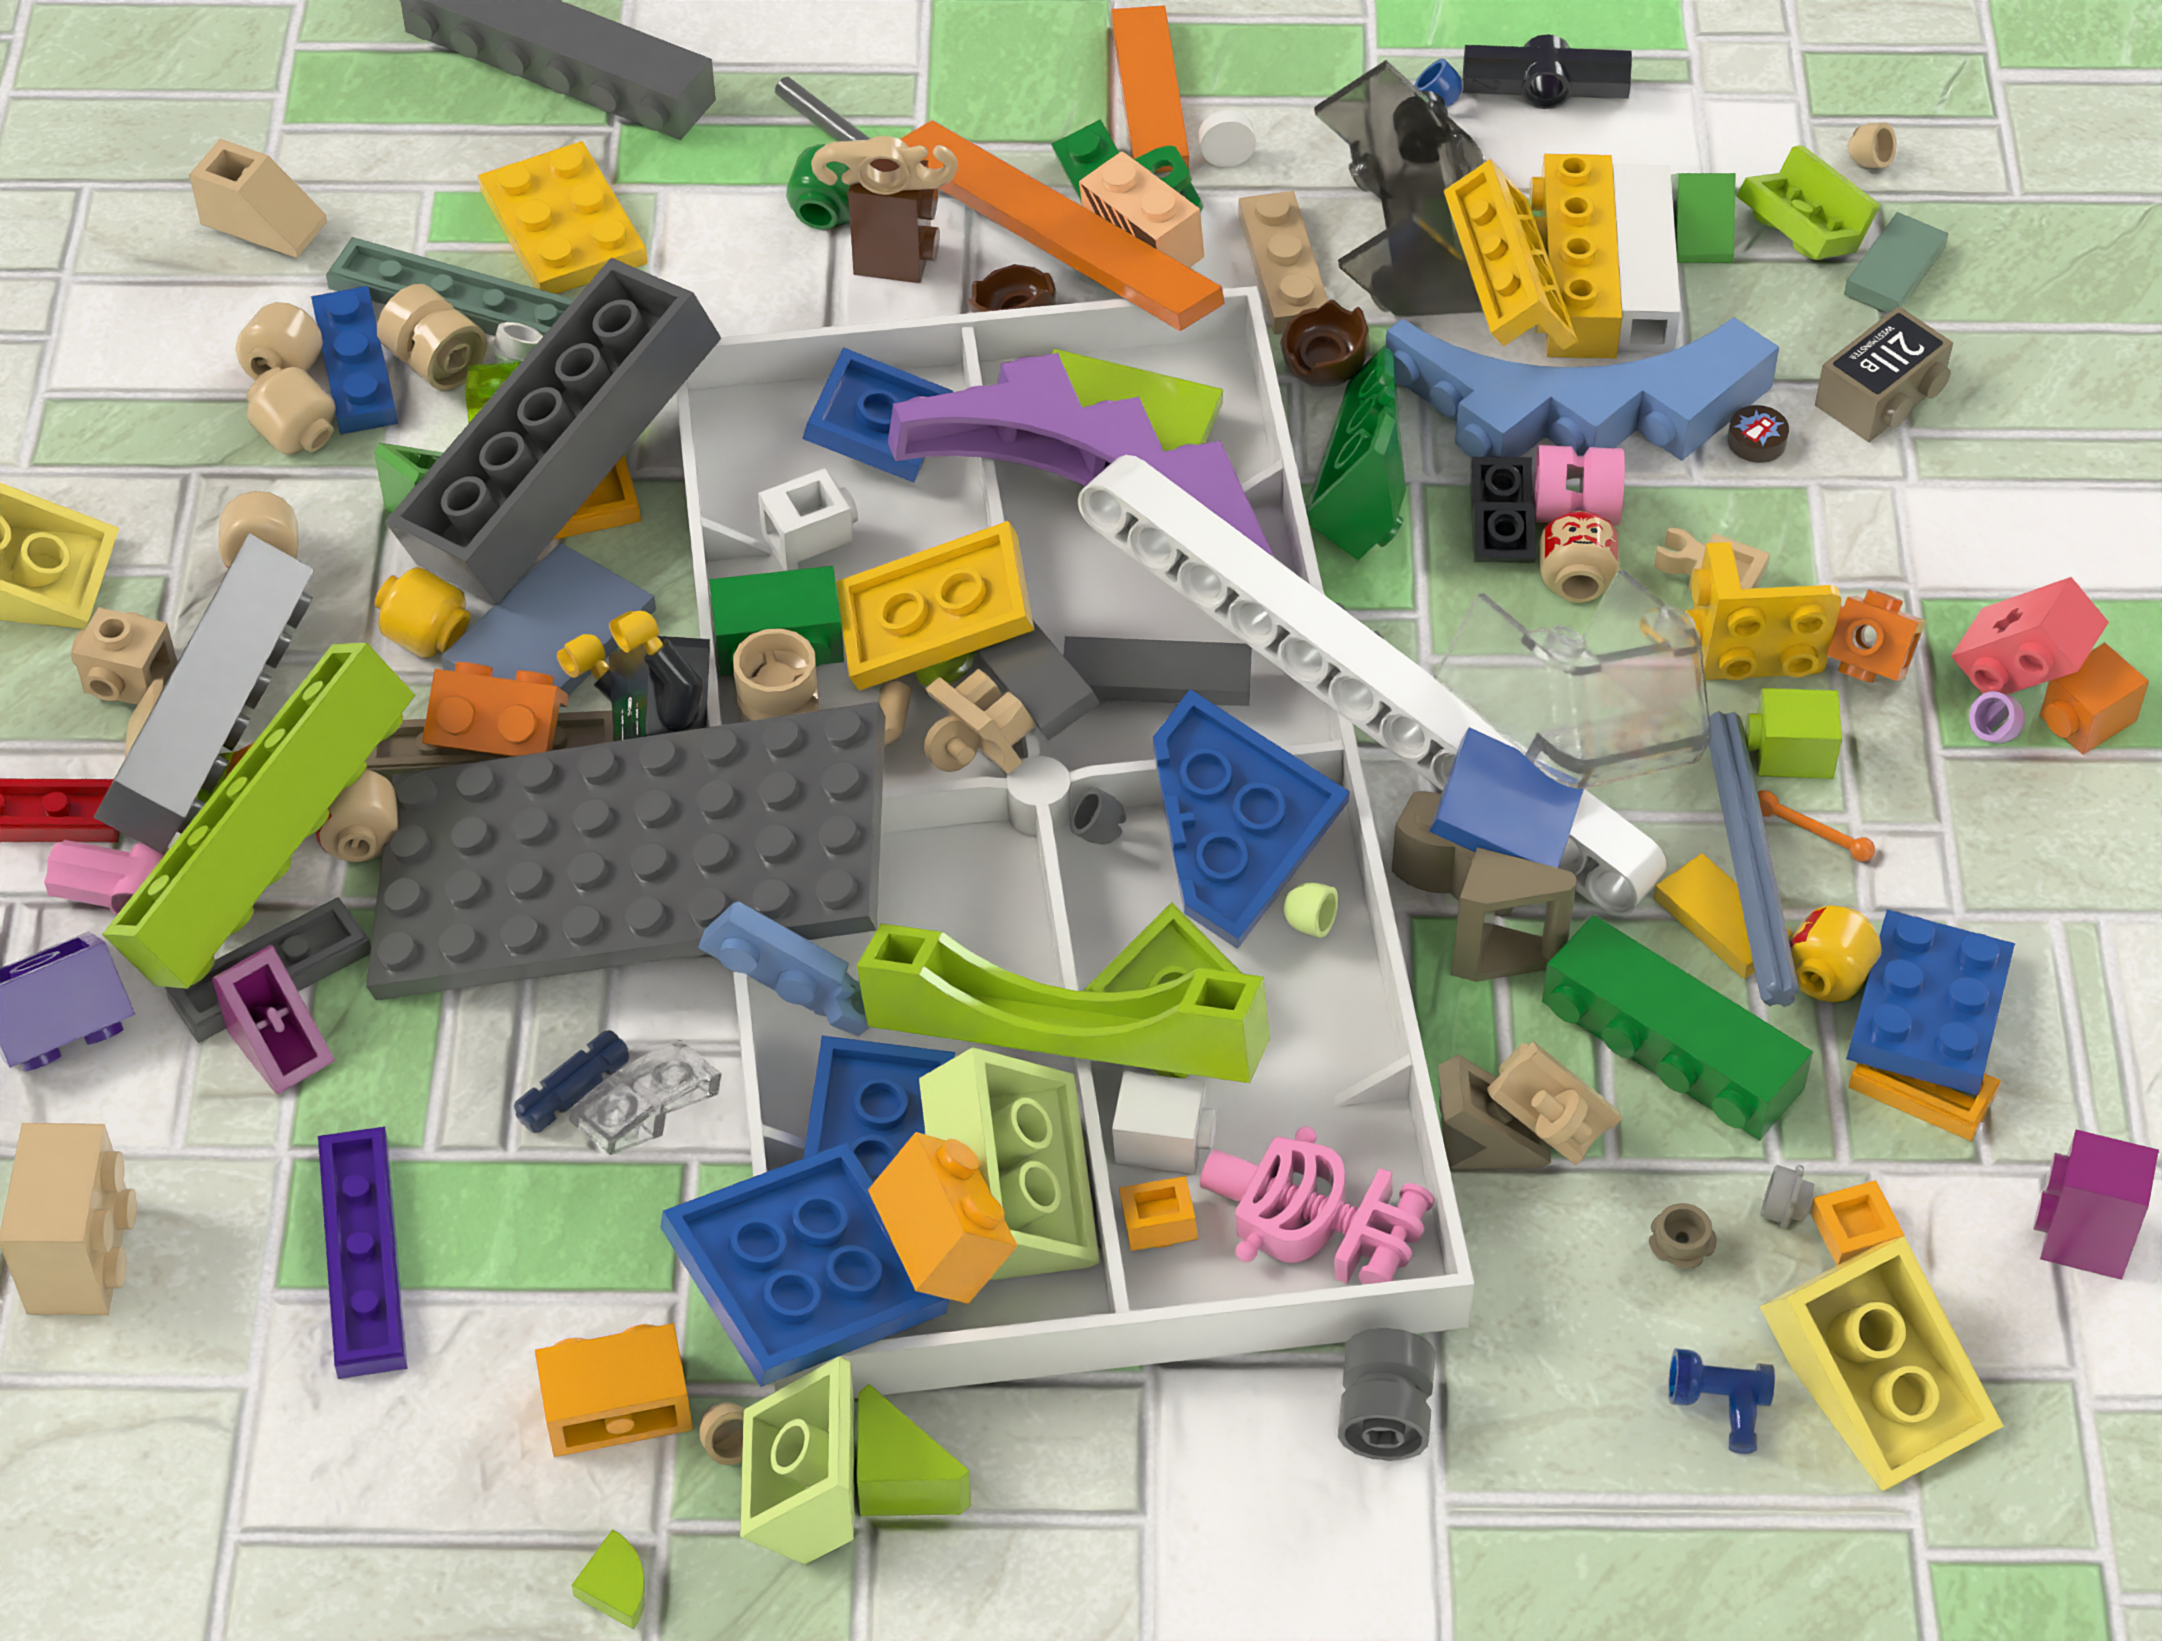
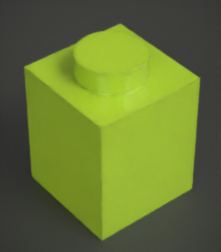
M1762 688L1758 712L1748 713L1745 725L1748 750L1756 751L1758 776L1834 779L1842 743L1838 690Z

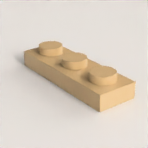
M1294 191L1242 197L1238 201V216L1274 334L1283 333L1287 322L1301 311L1319 308L1328 301Z

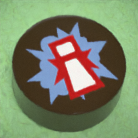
M1763 405L1746 406L1733 414L1730 420L1727 442L1733 453L1744 460L1756 463L1769 462L1781 456L1785 451L1789 424L1780 412L1771 407Z

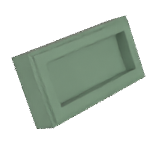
M1896 212L1847 279L1844 295L1887 313H1890L1898 306L1902 308L1946 248L1949 233Z

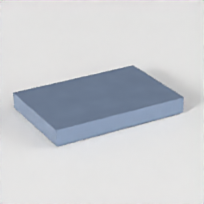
M559 543L506 594L498 605L495 604L441 656L444 670L455 671L456 662L476 663L492 667V677L515 680L517 670L539 672L553 676V685L558 686L570 695L591 674V671L589 670L575 678L570 677L561 668L557 660V652L564 648L567 642L583 634H591L600 639L607 658L619 647L611 634L609 622L628 611H645L652 614L656 610L655 597L575 550Z

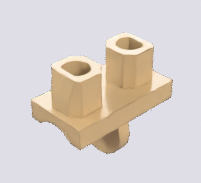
M977 669L955 689L940 677L926 688L930 697L950 713V716L942 718L930 728L924 741L926 757L938 769L947 772L958 771L974 759L977 750L1006 774L1012 772L1022 763L1012 746L1036 726V723L1018 698L1010 692L1003 696L997 685L980 669Z
M1534 1041L1530 1045L1527 1043L1521 1044L1500 1065V1076L1487 1088L1490 1097L1574 1165H1577L1585 1157L1589 1147L1602 1133L1615 1127L1623 1119L1617 1108Z

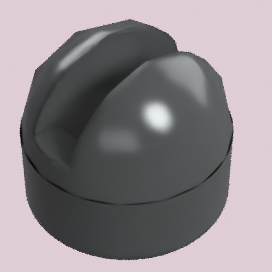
M1092 788L1085 792L1075 805L1070 819V829L1073 834L1090 843L1109 844L1121 836L1123 831L1118 824L1126 821V813L1123 805L1114 796L1099 788Z

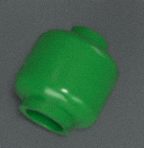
M826 144L808 147L798 156L786 191L787 201L790 208L795 212L796 217L805 225L821 230L844 225L850 221L848 198L850 185L842 181V174L850 168L836 161L826 163V167L837 175V181L834 185H827L819 181L812 171L811 161L816 151Z

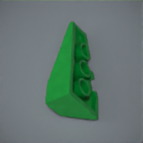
M1383 346L1362 366L1356 375L1349 379L1305 507L1309 525L1358 561L1376 544L1380 547L1386 546L1397 534L1403 523V518L1399 516V512L1405 496L1406 484L1393 352L1386 346Z

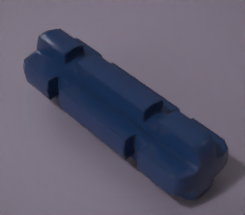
M611 1030L603 1031L586 1044L590 1049L587 1053L584 1050H579L539 1083L543 1087L538 1091L537 1088L533 1087L517 1099L514 1103V1109L520 1123L532 1133L541 1132L557 1119L554 1114L555 1111L558 1110L560 1113L566 1112L604 1081L601 1076L604 1072L607 1075H612L626 1064L630 1058L627 1051L628 1047L617 1034Z

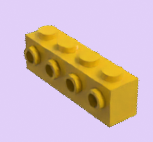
M1544 153L1541 177H1531L1530 208L1531 211H1540V217L1534 216L1578 342L1563 351L1538 324L1535 325L1536 333H1546L1547 357L1617 359L1622 323L1612 155Z

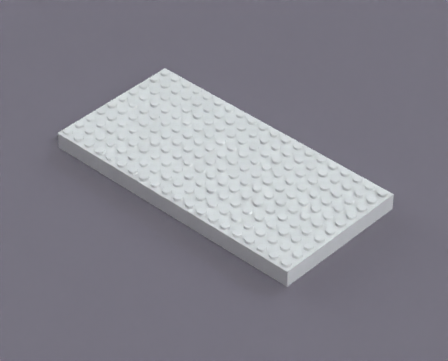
M1258 287L1223 289L1225 304L1182 331L1175 329L1124 298L721 337V340L676 392L700 638L710 639L707 698L709 727L739 723L735 676H720L709 579L785 571L762 534L758 493L826 468L838 489L845 487L851 493L858 511V521L852 523V542L799 561L798 569L833 566L836 582L1009 520L1018 535L1032 619L1062 655L1064 653L1065 636L1245 643L1094 530L1080 513L1078 498L1079 493L1085 486L1046 470L1015 462L981 457L937 456L925 458L913 483L802 439L807 421L843 347L951 389L953 392L963 391L972 386L997 384L1001 363L1012 362L1022 357L1052 354L1054 349L1223 389V404L1206 443L1221 441L1273 553L1272 557L1324 595ZM843 630L844 662L824 664L816 667L819 710L878 702L880 688L883 683L858 691L849 677ZM1253 648L1249 706H1216L1350 791L1348 804L1238 949L1185 915L1243 974L1264 977L1270 1041L1250 1083L1190 1074L1185 1078L1204 1081L1206 1108L1216 1109L1217 1112L1212 1149H1200L1196 1174L1115 1164L1112 1126L1123 1072L1157 1075L1152 1069L873 1027L867 1029L860 1036H856L831 1026L827 1016L817 1015L813 1010L811 1011L802 1005L787 1002L775 990L749 977L747 974L733 971L753 1177L804 1157L822 1035L955 1052V1057L975 1047L1075 1075L1100 1263L1091 1268L988 1280L969 1304L950 1300L946 1314L841 1355L840 1357L849 1360L851 1363L854 1398H859V1392L868 1384L880 1394L888 1395L1347 1342L1353 1335L1368 1329L1392 1328L1419 1334L1469 1328L1474 1280L1353 724ZM976 652L973 665L967 674L951 684L955 689L977 669H980L997 685L1003 696L1008 692ZM914 672L892 679L908 685L911 689V698L903 735L900 739L884 746L877 929L881 923L941 931L972 953L1004 970L1039 983L1083 991L1171 902L1184 914L1153 752V736L1179 703L1099 700V705L1049 741L1038 727L1035 726L1012 746L1022 763L1009 774H1006L978 750L974 759L967 766L958 771L947 772L938 769L927 759L924 751V741L928 731L937 721L950 716L949 711L930 697L926 691L927 687L918 681L917 675ZM1092 788H1099L1114 796L1123 805L1126 813V821L1118 824L1123 831L1121 836L1109 844L1090 843L1073 834L1070 829V819L1075 805L1082 795ZM1315 882L1334 887L1337 890L1338 907L1335 920L1330 931L1323 938L1297 931L1290 926L1284 917L1283 904L1286 896L1300 884ZM876 931L809 941L848 962L849 965L846 972L859 982L857 964ZM1308 1126L1316 1132L1317 1139L1314 1144L1331 1148L1342 1159L1345 1173V1204H1350L1351 1207L1356 1206L1359 1209L1379 1168L1392 1172L1393 1195L1388 1205L1397 1207L1401 1199L1399 1192L1402 1186L1407 1183L1417 1184L1427 1189L1434 1196L1435 1203L1430 1210L1425 1211L1421 1219L1424 1225V1232L1420 1240L1415 1243L1405 1242L1411 1248L1412 1256L1405 1267L1397 1268L1393 1276L1394 1281L1362 1284L1358 1274L1361 1268L1368 1265L1370 1258L1365 1256L1361 1257L1348 1284L1336 1280L1334 1257L1345 1237L1343 1232L1337 1233L1336 1230L1320 1251L1304 1261L1297 1263L1282 1262L1258 1249L1254 1260L1243 1262L1236 1255L1237 1245L1244 1241L1237 1236L1236 1209L1240 1202L1200 1187L1201 1173L1209 1154L1216 1149L1260 1165L1275 1137L1296 1140L1295 1134L1297 1130ZM1294 1172L1293 1185L1297 1184L1299 1188L1303 1175ZM1186 1176L1196 1218L1198 1239L1175 1243L1163 1248L1152 1247L1130 1251L1119 1187ZM1317 1177L1318 1195L1324 1194L1325 1197H1329L1332 1191L1331 1184L1325 1179ZM1310 1220L1306 1221L1303 1227L1311 1223ZM833 1359L774 1382L775 1392Z

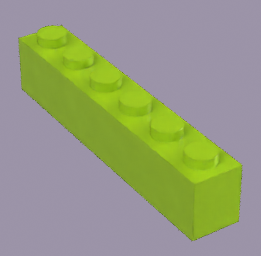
M368 643L332 644L102 935L154 986L189 988L190 985L202 980L212 969L215 963L214 955L229 935L238 932L251 919L254 912L252 906L267 886L277 882L289 870L292 864L290 857L302 841L318 831L327 821L330 814L328 808L343 789L354 784L362 776L367 767L365 760L379 742L390 737L403 722L402 713L416 695Z

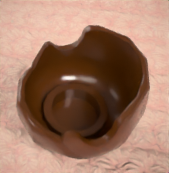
M1013 264L992 271L982 281H974L971 285V298L967 299V303L971 313L1056 305V288L1049 273H1043L1035 267Z
M1331 299L1319 308L1303 310L1290 319L1280 340L1286 366L1299 380L1319 387L1338 386L1356 375L1364 365L1370 350L1369 329L1361 308L1356 307L1353 311H1349Z

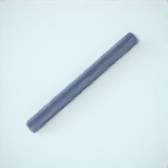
M1717 711L1709 718L1710 724L1706 727V734L1760 998L1768 1006L1780 1004L1786 1007L1794 1003V994L1798 992L1799 985L1741 717L1735 712L1723 714Z

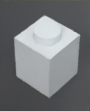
M1124 1071L1112 1126L1115 1164L1196 1174L1200 1149H1212L1216 1130L1217 1112L1216 1109L1206 1108L1204 1081Z

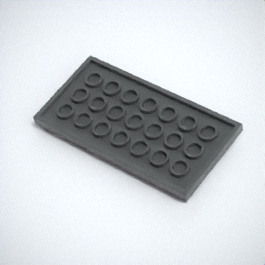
M879 702L393 775L392 785L396 789L398 803V831L393 835L391 841L385 843L383 847L366 981L367 989L375 1000L705 955L708 953L698 948L704 930L731 904L737 901L807 940L877 931L886 716Z

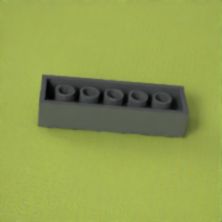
M610 258L386 519L385 523L418 566L498 605L721 340V336L694 292Z

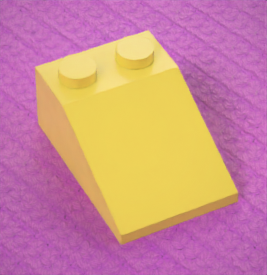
M0 482V621L85 629L88 625L119 527Z
M1905 1236L1876 1245L1759 1306L1791 1369L1881 1491L1893 1487L2004 1427Z

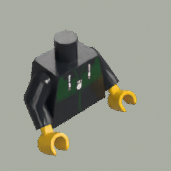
M628 611L609 622L611 634L621 650L609 655V665L605 662L604 646L595 635H580L567 642L564 648L557 652V660L567 675L575 678L590 670L597 679L594 686L612 703L614 741L706 728L710 639L658 636V625L651 614L645 611Z

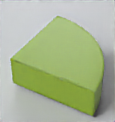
M612 1529L572 1583L573 1595L633 1630L638 1624L645 1607L643 1567L637 1552L629 1541Z

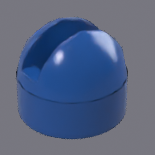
M1442 58L1433 62L1420 74L1413 86V91L1437 93L1444 99L1446 105L1450 106L1460 97L1462 80L1448 61Z

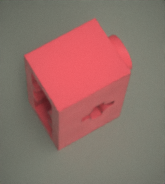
M2069 577L1982 608L1951 657L1982 694L1991 691L2011 694L2078 672L2109 621L2075 580Z

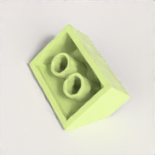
M972 1047L919 1078L925 1134L943 1140L956 1139L967 1145L975 1153L979 1160V1170L992 1196L1003 1207L1004 1219L1018 1245L989 1280L1091 1268L1100 1263L1075 1075Z

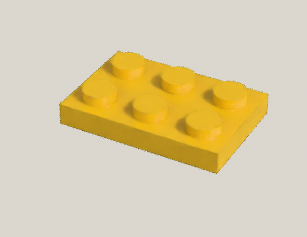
M583 141L478 175L480 191L535 288L559 294L589 284L610 258L635 268L648 264L646 246Z
M1009 520L836 581L848 672L858 691L1034 631L1018 535Z

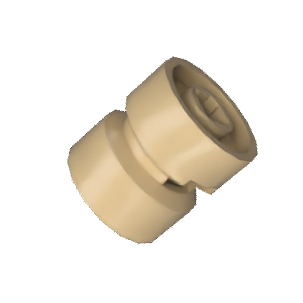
M412 284L401 289L383 308L377 323V337L381 344L401 361L409 364L411 369L429 385L440 391L452 390L463 385L478 370L487 351V337L484 331L463 313L455 310L452 304L433 288L425 284Z
M765 629L748 636L739 644L733 656L739 723L819 711L815 651L807 639L796 632L785 629Z

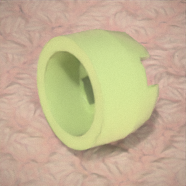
M1315 882L1300 884L1286 896L1283 904L1284 917L1290 926L1297 931L1323 938L1328 934L1335 920L1338 907V893L1334 887Z

